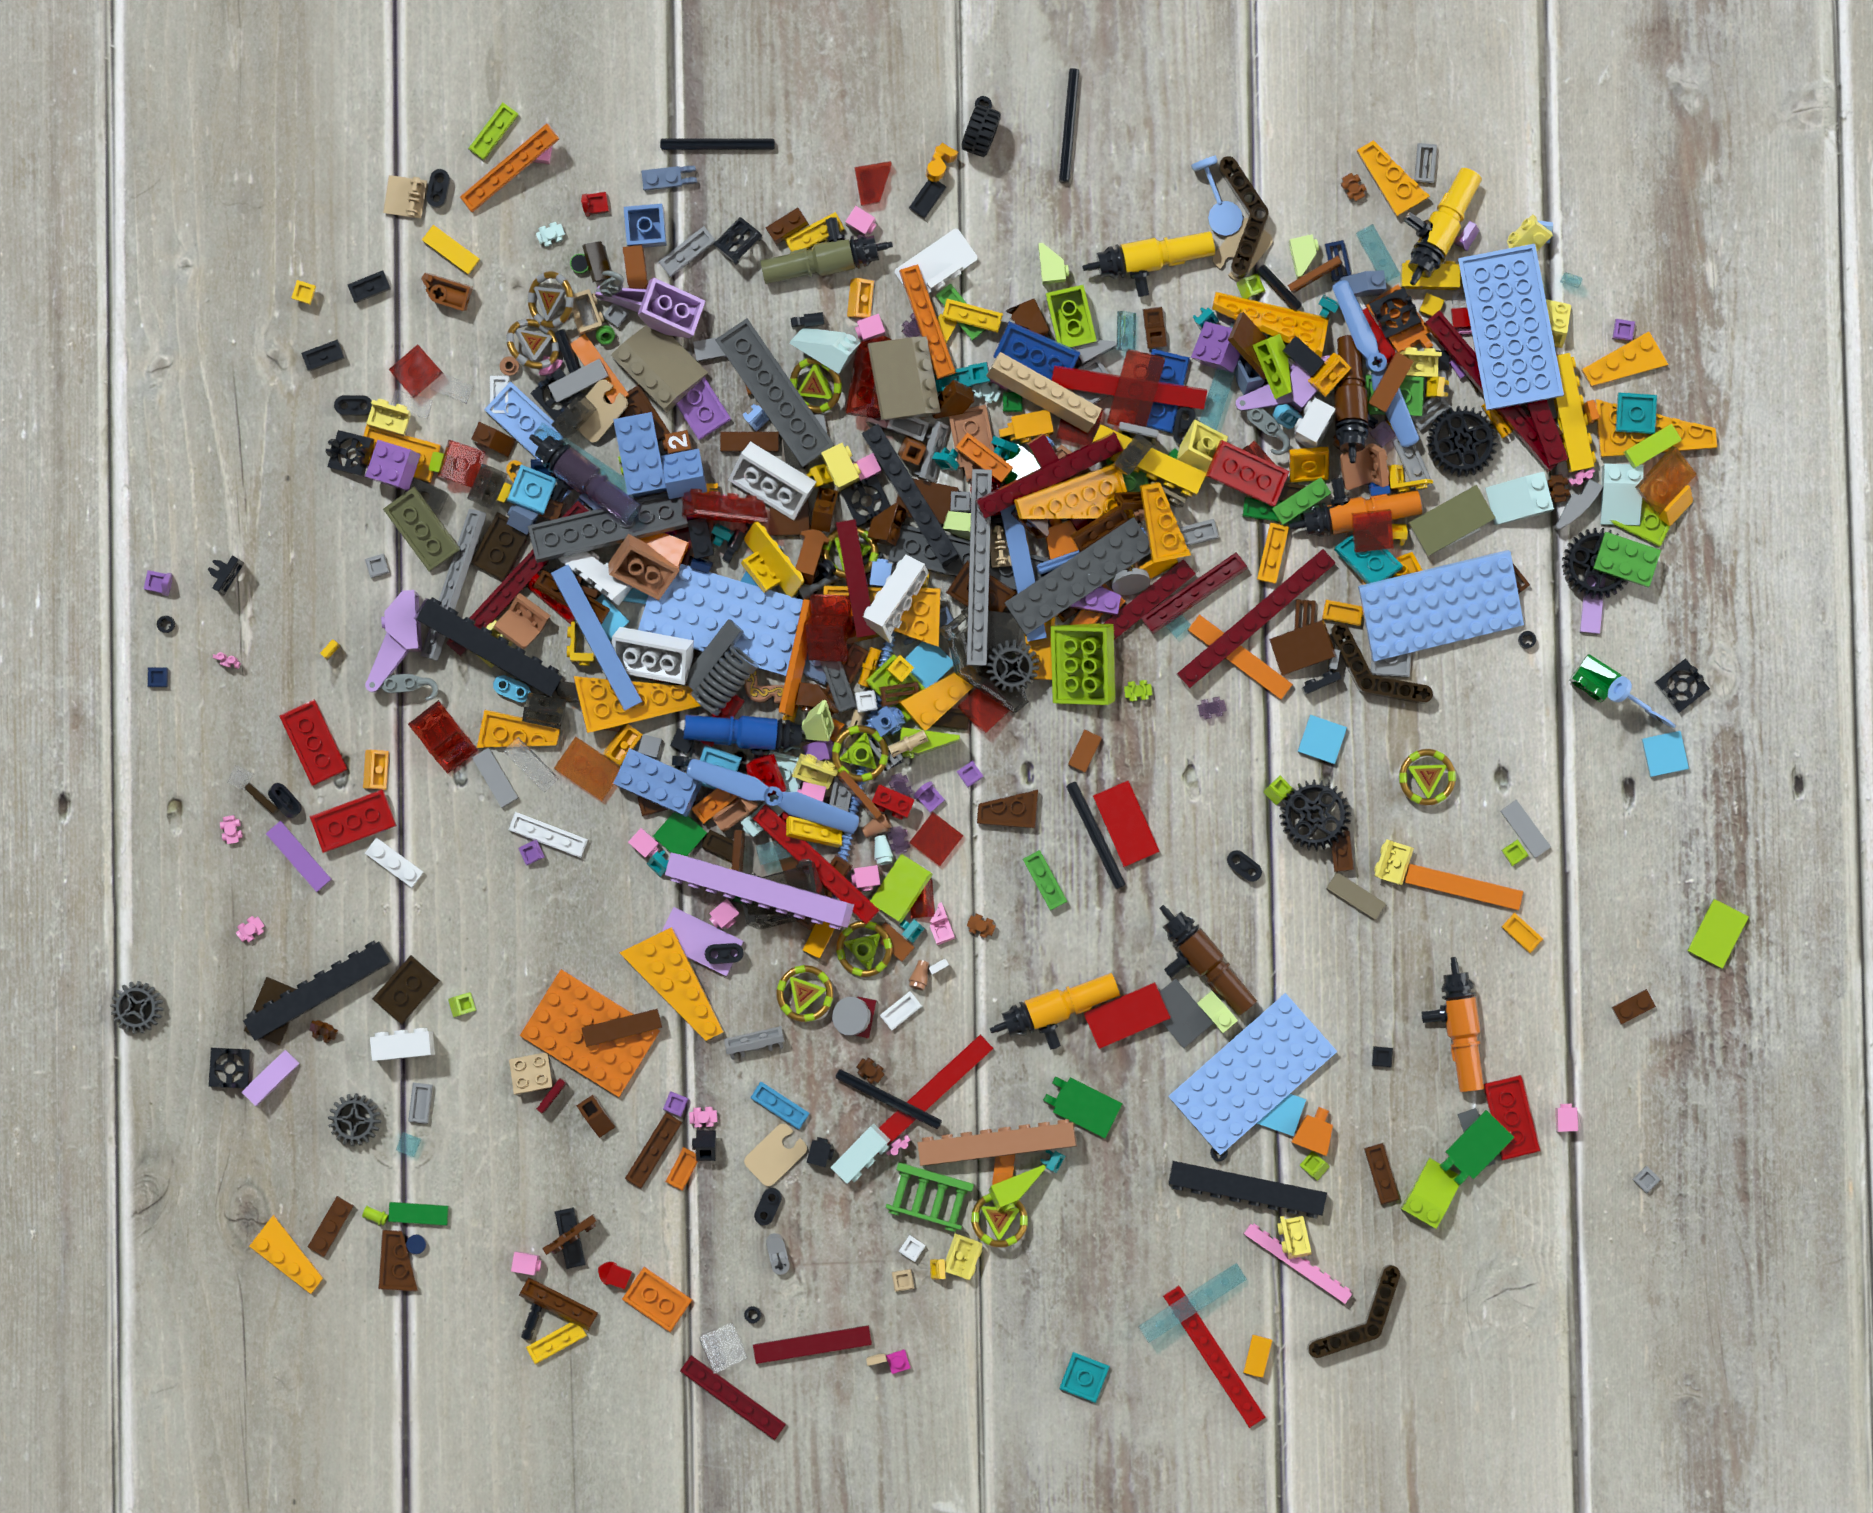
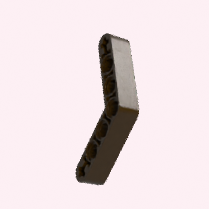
M1226 156L1220 161L1219 171L1249 216L1231 264L1232 275L1235 278L1241 279L1248 274L1266 226L1269 211L1237 161L1231 156ZM1226 163H1227V165H1231V164H1232V167H1231V170H1232V172H1233V175H1232V176H1231V172H1230V170H1229L1228 168L1224 169ZM1236 179H1241L1244 181V184L1237 187L1233 182ZM1246 195H1252L1254 197V201L1248 203L1244 200V197ZM1256 211H1263L1265 216L1261 219L1255 217ZM1254 228L1258 231V235L1250 236L1248 230ZM1248 246L1252 252L1246 255L1241 252V249ZM1242 259L1244 260L1243 269H1241L1240 272H1237L1236 267H1239Z
M1339 622L1331 628V638L1337 649L1340 650V655L1360 692L1425 704L1432 699L1433 690L1427 685L1373 676L1348 626ZM1337 627L1344 629L1342 633L1344 639L1346 637L1349 638V640L1344 641L1342 644L1339 643L1342 640L1341 636L1335 634ZM1344 645H1352L1353 653L1346 654L1343 650ZM1353 662H1360L1362 670L1359 672L1354 671L1352 668ZM1363 679H1368L1371 682L1369 689H1364L1361 686ZM1383 682L1390 685V691L1387 693L1382 692L1380 689V685ZM1401 686L1409 688L1408 696L1400 694L1399 689ZM1414 687L1416 688L1415 692H1422L1424 689L1428 696L1422 699V695L1415 694L1414 698H1412Z
M1394 1265L1383 1267L1364 1323L1310 1341L1307 1346L1308 1353L1314 1358H1321L1379 1338L1399 1282L1400 1270ZM1391 1268L1396 1273L1395 1277L1391 1276L1389 1281L1393 1283L1392 1286L1382 1283L1383 1280H1388L1386 1271H1390ZM1383 1287H1387L1390 1291L1389 1296L1386 1298H1382L1379 1294ZM1376 1306H1382L1384 1310L1383 1314L1379 1317L1373 1313ZM1373 1324L1376 1325L1377 1333L1369 1335L1367 1332L1368 1327ZM1357 1331L1359 1333L1357 1341L1352 1342L1349 1340L1350 1332ZM1334 1337H1338L1341 1342L1337 1348H1333L1330 1345V1340ZM1326 1340L1329 1351H1326L1325 1347L1319 1349L1318 1354L1312 1351L1314 1344L1322 1346L1325 1345L1323 1341Z

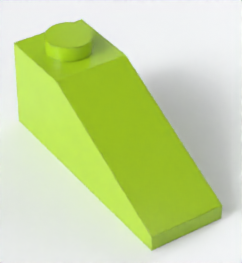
M1278 334L1254 344V350L1274 398L1277 399L1291 393L1288 356L1283 352L1285 345L1281 335Z
M1045 1165L992 1185L988 1191L997 1211L1004 1210V1212L1014 1209V1205L1017 1204L1046 1169Z

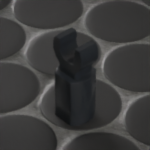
M823 312L804 314V317L790 318L791 327L805 325L806 328L824 325Z
M735 529L727 544L728 549L722 558L724 561L731 562L735 552L739 551L744 542L746 533Z

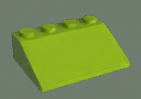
M1114 624L1051 626L1053 703L1110 705L1115 701Z

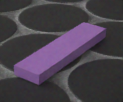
M279 821L266 833L316 892L332 880L282 821Z

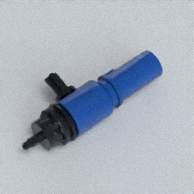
M685 714L683 739L714 742V744L728 746L736 744L741 749H751L750 752L754 754L753 759L769 755L770 750L779 752L780 748L783 749V752H788L792 749L800 750L801 741H817L806 739L805 734H802V725L794 724L790 720H785V723H782L781 718L777 721L775 718L743 715L739 719H734L733 716H730V718Z

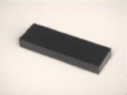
M574 1207L554 1211L559 1236L578 1225ZM581 1238L571 1244L567 1241L562 1245L566 1269L586 1265Z

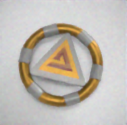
M553 271L544 272L537 276L528 292V307L534 320H537L543 327L555 328L564 324L569 318L573 309L574 297L568 280L563 275ZM551 278L556 279L564 289L538 286L540 283ZM566 294V308L563 314L551 321L557 309L564 305ZM536 295H537V298H538V301H539V303H540V306H541V309H542V312H543V314H544L545 319L538 313V311H537V309H536V306H535V298H536Z
M518 320L510 326L507 332V347L511 355L522 365L532 369H544L550 367L557 360L560 347L555 333L551 328L541 326L537 320ZM525 326H534L540 329L545 334L522 330L519 328ZM514 334L517 335L522 344V353L529 357L530 360L521 355L515 348ZM551 340V356L546 360L535 362Z

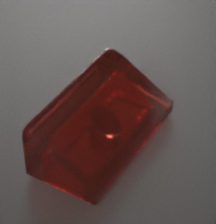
M930 878L911 907V918L934 916L932 878Z

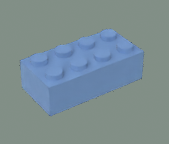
M652 412L613 419L629 499L667 492Z
M629 748L613 784L687 817L703 782L688 777L685 772Z

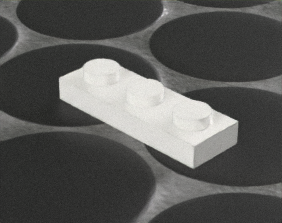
M375 838L365 852L366 855L411 888H413L424 873L378 838Z

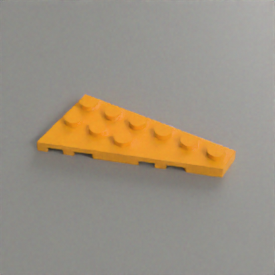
M1219 292L1215 293L1213 310L1235 320L1238 314L1244 312L1260 331L1271 336L1280 334L1282 340L1286 343H1290L1297 336L1320 358L1322 357L1329 318Z
M1595 399L1599 414L1597 428L1600 457L1625 456L1624 451L1653 435L1615 432L1617 404ZM1656 414L1655 433L1672 424L1682 439L1663 452L1717 448L1716 428Z
M1113 463L1015 499L1014 502L1019 519L1099 518L1118 506L1117 501L1114 500L1115 493L1127 492L1119 463ZM1132 509L1124 510L1128 518L1134 517Z
M824 586L823 606L853 616L848 586ZM868 587L871 604L875 600L877 592L881 591L883 587ZM920 588L918 594L912 596L910 609L903 612L900 619L902 623L899 629L895 627L894 631L939 647L941 589Z
M573 676L587 733L701 706L692 697L691 693L693 690L689 686L631 681L642 702L624 711L607 679Z
M673 927L619 952L705 1041L724 1032Z

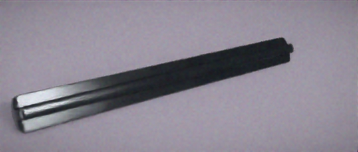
M1076 68L1069 69L1059 174V182L1068 183L1070 179L1079 69Z
M662 138L660 140V148L662 150L775 149V140L773 138Z
M1077 782L1068 784L1066 788L1114 888L1119 889L1125 886V882Z
M839 1069L836 1073V1079L935 1129H939L941 1126V1119L846 1071Z

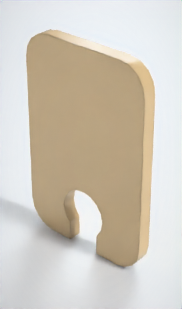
M1248 218L1243 219L1239 230L1229 235L1212 257L1213 263L1219 269L1224 266L1227 258H1234ZM1252 228L1248 230V234L1254 237L1258 235V231ZM1265 230L1261 236L1248 273L1272 244V236ZM1245 246L1241 249V252L1247 255L1252 250L1250 247ZM1242 259L1239 267H1236L1237 272H1240V270L1243 269L1244 260ZM1231 272L1228 274V276L1231 277V278H1232L1233 280H1235V281H1240V280H1241V279L1235 278V277L1232 275Z
M599 380L570 415V423L590 442H598L614 424L613 419H618L628 406V401L622 393L616 396L613 404H608L605 401V393L613 388V385L607 380Z
M787 1124L778 1125L745 1157L744 1163L746 1167L765 1186L773 1185L807 1152V1145L801 1138L791 1149L783 1146V1138L793 1132Z

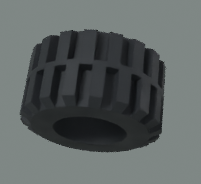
M978 104L974 108L961 144L962 150L984 158L992 145L1001 113Z

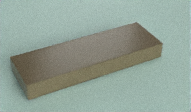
M1338 872L1335 873L1326 889L1374 920L1377 919L1386 905L1385 902Z

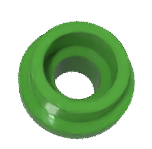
M601 326L596 331V339L602 344H610L615 338L614 329L610 326Z

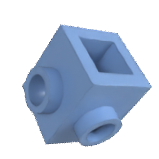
M888 706L879 710V715L871 720L881 737L897 734L901 731V726L906 723L900 709L896 707L888 708Z

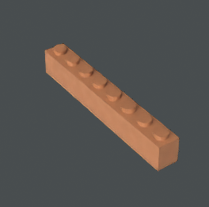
M1069 1119L1058 1120L1056 1125H1050V1122L1038 1123V1127L1032 1128L1030 1124L1019 1125L1017 1130H1011V1127L999 1128L1000 1132L993 1133L991 1129L980 1130L978 1135H972V1132L960 1133L961 1137L954 1138L953 1134L941 1135L939 1140H934L933 1137L922 1138V1142H917L920 1166L1076 1147L1075 1126L1073 1122L1069 1123Z

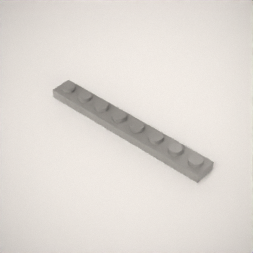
M473 509L468 511L457 544L460 550L453 556L439 601L442 602L440 606L445 609L451 607L455 610L482 526L484 525L486 517L484 512ZM429 628L420 656L438 661L445 636Z

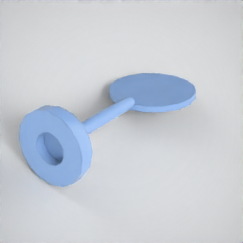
M1215 155L1192 164L1191 167L1194 171L1205 170L1217 204L1209 211L1208 221L1210 227L1217 234L1228 236L1239 230L1242 225L1243 216L1236 204L1229 201H1221L1209 169L1210 166L1215 165L1218 161Z
M1625 676L1617 678L1610 685L1608 697L1611 701L1619 703L1629 698L1644 708V711L1656 720L1672 728L1676 727L1670 720L1652 711L1651 707L1631 695L1632 684Z

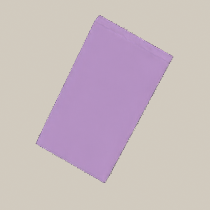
M673 907L662 930L673 927L688 958L725 976L728 975L733 963H709L704 955L706 948L713 944L737 943L742 946L744 942ZM736 949L731 950V956L736 957L738 951ZM717 951L711 952L712 958L718 957Z

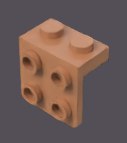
M1374 443L1365 445L1362 451L1356 452V462L1354 464L1350 463L1349 452L1341 454L1340 461L1344 488L1350 490L1370 482L1381 487L1388 486L1389 471L1387 469V453L1385 449Z
M519 593L509 610L495 623L494 629L520 648L525 649L543 631L551 615Z

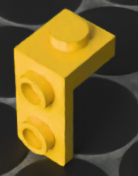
M1394 464L1388 466L1391 489H1397L1398 492H1408L1411 487L1426 489L1428 488L1427 485L1433 484L1431 479L1405 482L1403 465Z
M571 622V626L567 628V638H571L570 646H567V657H570L571 662H578L579 666H590V663H595V656L593 653H576L577 623Z

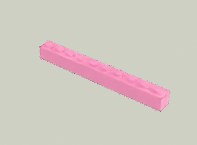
M1255 1223L1247 1227L1243 1233L1244 1235L1346 1304L1352 1295L1349 1288L1340 1286L1341 1283L1336 1279L1334 1281L1331 1280L1330 1275L1326 1272L1324 1274L1321 1273L1320 1268L1315 1265L1314 1267L1311 1266L1310 1261L1305 1258L1304 1260L1300 1257L1288 1259L1287 1253H1283L1282 1245L1279 1244L1280 1241L1275 1237L1273 1239L1269 1237L1270 1234L1265 1230L1263 1232L1260 1231V1227Z

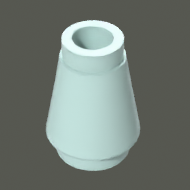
M886 836L875 837L874 861H877V865L892 863L893 854Z

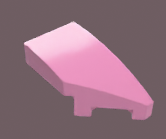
M942 902L938 904V908L930 921V928L937 945L955 939Z

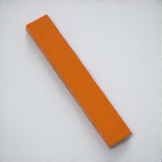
M545 124L462 194L460 198L468 209L474 212L560 140L549 124Z
M918 264L899 270L921 336H927L932 368L936 379L954 375L956 372Z
M804 599L779 706V713L787 717H793L818 607V604Z
M1200 614L1188 629L1190 633L1208 646L1224 634L1223 631ZM1241 645L1225 658L1280 700L1293 685Z
M1413 864L1408 865L1404 882L1519 910L1523 891Z

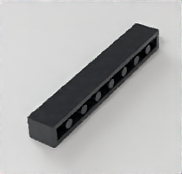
M879 424L863 432V439L874 454L877 462L942 568L959 559L956 549Z
M433 597L431 599L425 598L414 619L545 695L552 696L562 678L558 674V669L551 665L548 668L543 666L541 659L532 656V658L526 656L525 650L518 646L512 648L508 645V640L501 636L498 639L491 635L492 631L483 626L481 629L474 626L475 621L468 617L462 619L457 616L459 612L451 607H448V609L440 606L442 602Z
M375 940L364 946L366 949L360 953L358 950L348 955V960L335 962L331 965L332 969L324 972L322 970L314 975L315 979L308 982L305 980L297 985L298 989L293 992L288 990L279 995L281 999L276 1002L271 1000L262 1005L264 1009L259 1012L253 1010L245 1015L247 1019L243 1020L254 1041L262 1039L392 963L380 941L376 943Z
M1173 1160L1168 1184L1172 1185V1189L1183 1191V1187L1191 1189V1193L1201 1195L1203 1191L1210 1192V1197L1221 1199L1222 1195L1229 1196L1230 1201L1239 1203L1241 1199L1249 1200V1205L1260 1207V1203L1268 1204V1209L1279 1211L1280 1207L1287 1208L1288 1213L1297 1215L1299 1211L1307 1212L1306 1216L1318 1218V1215L1323 1216L1327 1192Z

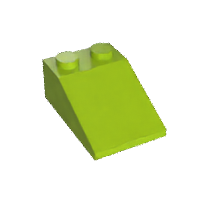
M1084 284L1045 294L1056 342L1070 348L1097 342Z
M902 727L900 741L903 740V737H909L921 730ZM924 730L928 742L914 747L912 751L903 752L902 757L914 758V755L919 756L960 742V735Z
M1429 1158L1400 1209L1437 1229L1459 1187L1453 1180L1458 1174L1450 1169L1444 1171L1439 1166L1440 1163Z

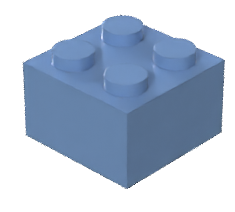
M663 204L624 207L627 246L642 244L643 248L667 246Z
M699 449L661 456L669 499L707 492Z

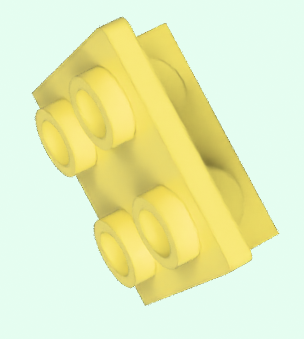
M1546 299L1554 346L1563 348L1568 332L1571 305Z

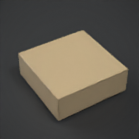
M911 1269L892 1272L895 1292L914 1289Z
M882 1353L867 1357V1366L887 1362L886 1354Z

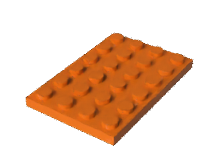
M561 969L520 1036L617 1097H620L660 1033V1030L655 1029L586 1047L582 1027L634 1014Z

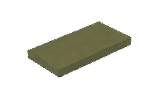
M1475 485L1409 522V525L1428 557L1496 518L1480 489Z
M415 486L383 509L429 572L460 550V547Z

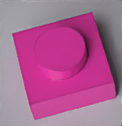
M905 1349L886 1355L892 1374L911 1368Z

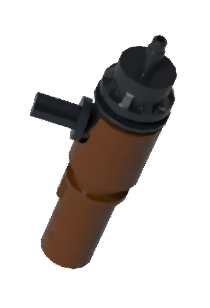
M1345 335L1337 339L1338 355L1345 360L1351 369L1336 385L1338 388L1334 391L1336 438L1340 442V449L1349 452L1350 463L1354 464L1356 462V452L1362 451L1365 448L1368 429H1374L1375 425L1378 424V420L1370 416V411L1368 410L1367 389L1363 387L1365 379L1362 372V354L1356 348L1352 336Z
M1162 905L1159 909L1168 920L1162 928L1167 932L1168 940L1170 942L1174 940L1175 943L1172 946L1180 949L1176 953L1178 958L1164 969L1166 974L1172 978L1184 967L1188 969L1192 967L1198 976H1205L1207 984L1215 993L1223 997L1238 1016L1246 1012L1257 1002V999L1229 968L1230 964L1223 961L1224 954L1202 928H1199V924L1193 925L1195 922L1193 918L1186 917L1182 911L1174 916L1168 908Z

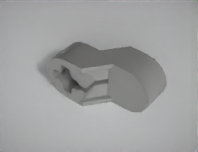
M773 1233L766 1239L770 1263L773 1272L783 1275L789 1270L788 1256L782 1236Z

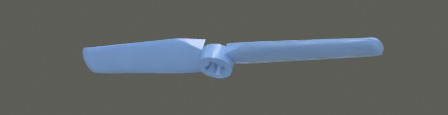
M1342 280L1335 283L1332 288L1355 346L1365 358L1367 369L1372 372V387L1375 391L1387 369V360L1378 351L1375 335L1348 281ZM1374 358L1376 360L1381 361V363L1378 365L1379 368L1377 367V365H1372ZM1399 388L1385 414L1401 446L1409 447L1419 441V436Z
M692 759L688 764V777L748 801H764L770 806L778 805L791 816L848 833H854L858 827L859 817L857 815L802 793L781 792L777 787L766 786L756 777L697 759ZM774 790L776 791L775 795H777L778 798L777 800L773 799V801L771 802L769 801L770 797H768L767 794L772 793Z

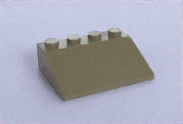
M647 325L623 342L611 354L613 360L666 413L708 374L671 335H665Z
M927 336L868 344L881 420L926 418L940 413Z

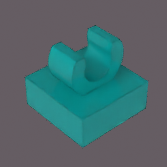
M1323 294L1318 303L1323 306L1319 315L1326 318L1330 311L1336 313L1339 303Z
M1200 308L1202 314L1199 317L1193 315L1195 323L1200 330H1202L1205 322L1213 324L1219 322L1210 308Z
M993 436L991 441L992 444L998 445L994 449V453L1004 459L1009 458V450L1017 453L1019 445Z
M943 448L941 453L935 452L932 457L941 469L957 471L959 463L955 460L958 452L953 448L951 452L947 448Z
M717 523L711 532L717 535L713 544L720 547L724 539L727 541L731 539L734 531Z
M664 850L660 853L656 852L647 862V865L660 877L666 872L669 860L663 857Z
M904 919L900 923V926L905 929L902 935L911 943H914L925 929L916 920L909 923Z
M1046 1150L1045 1152L1050 1154V1159L1048 1161L1041 1159L1040 1161L1047 1165V1169L1057 1173L1066 1156L1057 1151Z

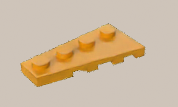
M1374 140L1356 151L1396 217L1430 197Z
M1648 331L1586 366L1581 371L1590 387L1641 372L1665 367L1669 364Z
M1161 483L1141 485L1140 490L1152 562L1156 563L1190 556L1191 553L1186 546L1185 539L1180 532Z
M1055 617L1044 623L1047 638L1027 642L1024 634L1026 646H1031L1028 652L1035 651L1036 654L1032 658L1039 659V662L1033 664L1039 666V670H1033L1038 674L1037 677H1034V680H1052L1051 626H1055Z
M967 665L898 703L921 730H927L981 679Z
M485 709L477 748L554 746L558 743L561 726Z
M273 1215L249 1247L312 1294L323 1280V1276L301 1251V1248L290 1237L275 1215Z

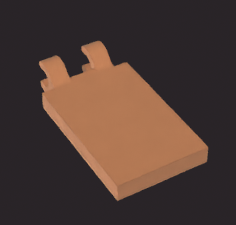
M986 405L970 407L963 414L949 416L954 448L968 432L994 452ZM956 450L958 452L956 458L959 463L958 469L964 468L966 481L970 482L972 481V469L980 467Z

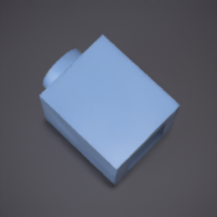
M877 559V562H872L870 586L884 587L886 579L891 575L892 564L888 563L889 560Z

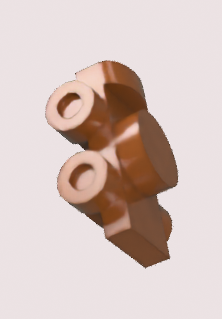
M1350 173L1342 178L1343 182L1340 184L1343 190H1348L1346 195L1349 200L1354 199L1356 202L1365 197L1364 192L1367 189L1364 184L1359 186L1358 182L1361 179L1358 174L1353 176Z
M977 913L975 917L971 915L967 923V927H970L969 932L976 934L977 931H980L979 936L986 939L988 935L992 936L996 927L993 924L994 920L986 918V921L982 920L983 916Z

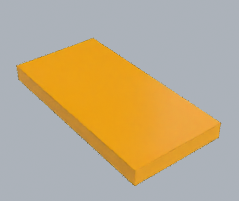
M366 424L363 436L374 439L368 466L377 440L411 449L420 454L421 456L413 478L431 483L434 474L433 471L429 470L433 452L440 453L441 445L406 435H399Z

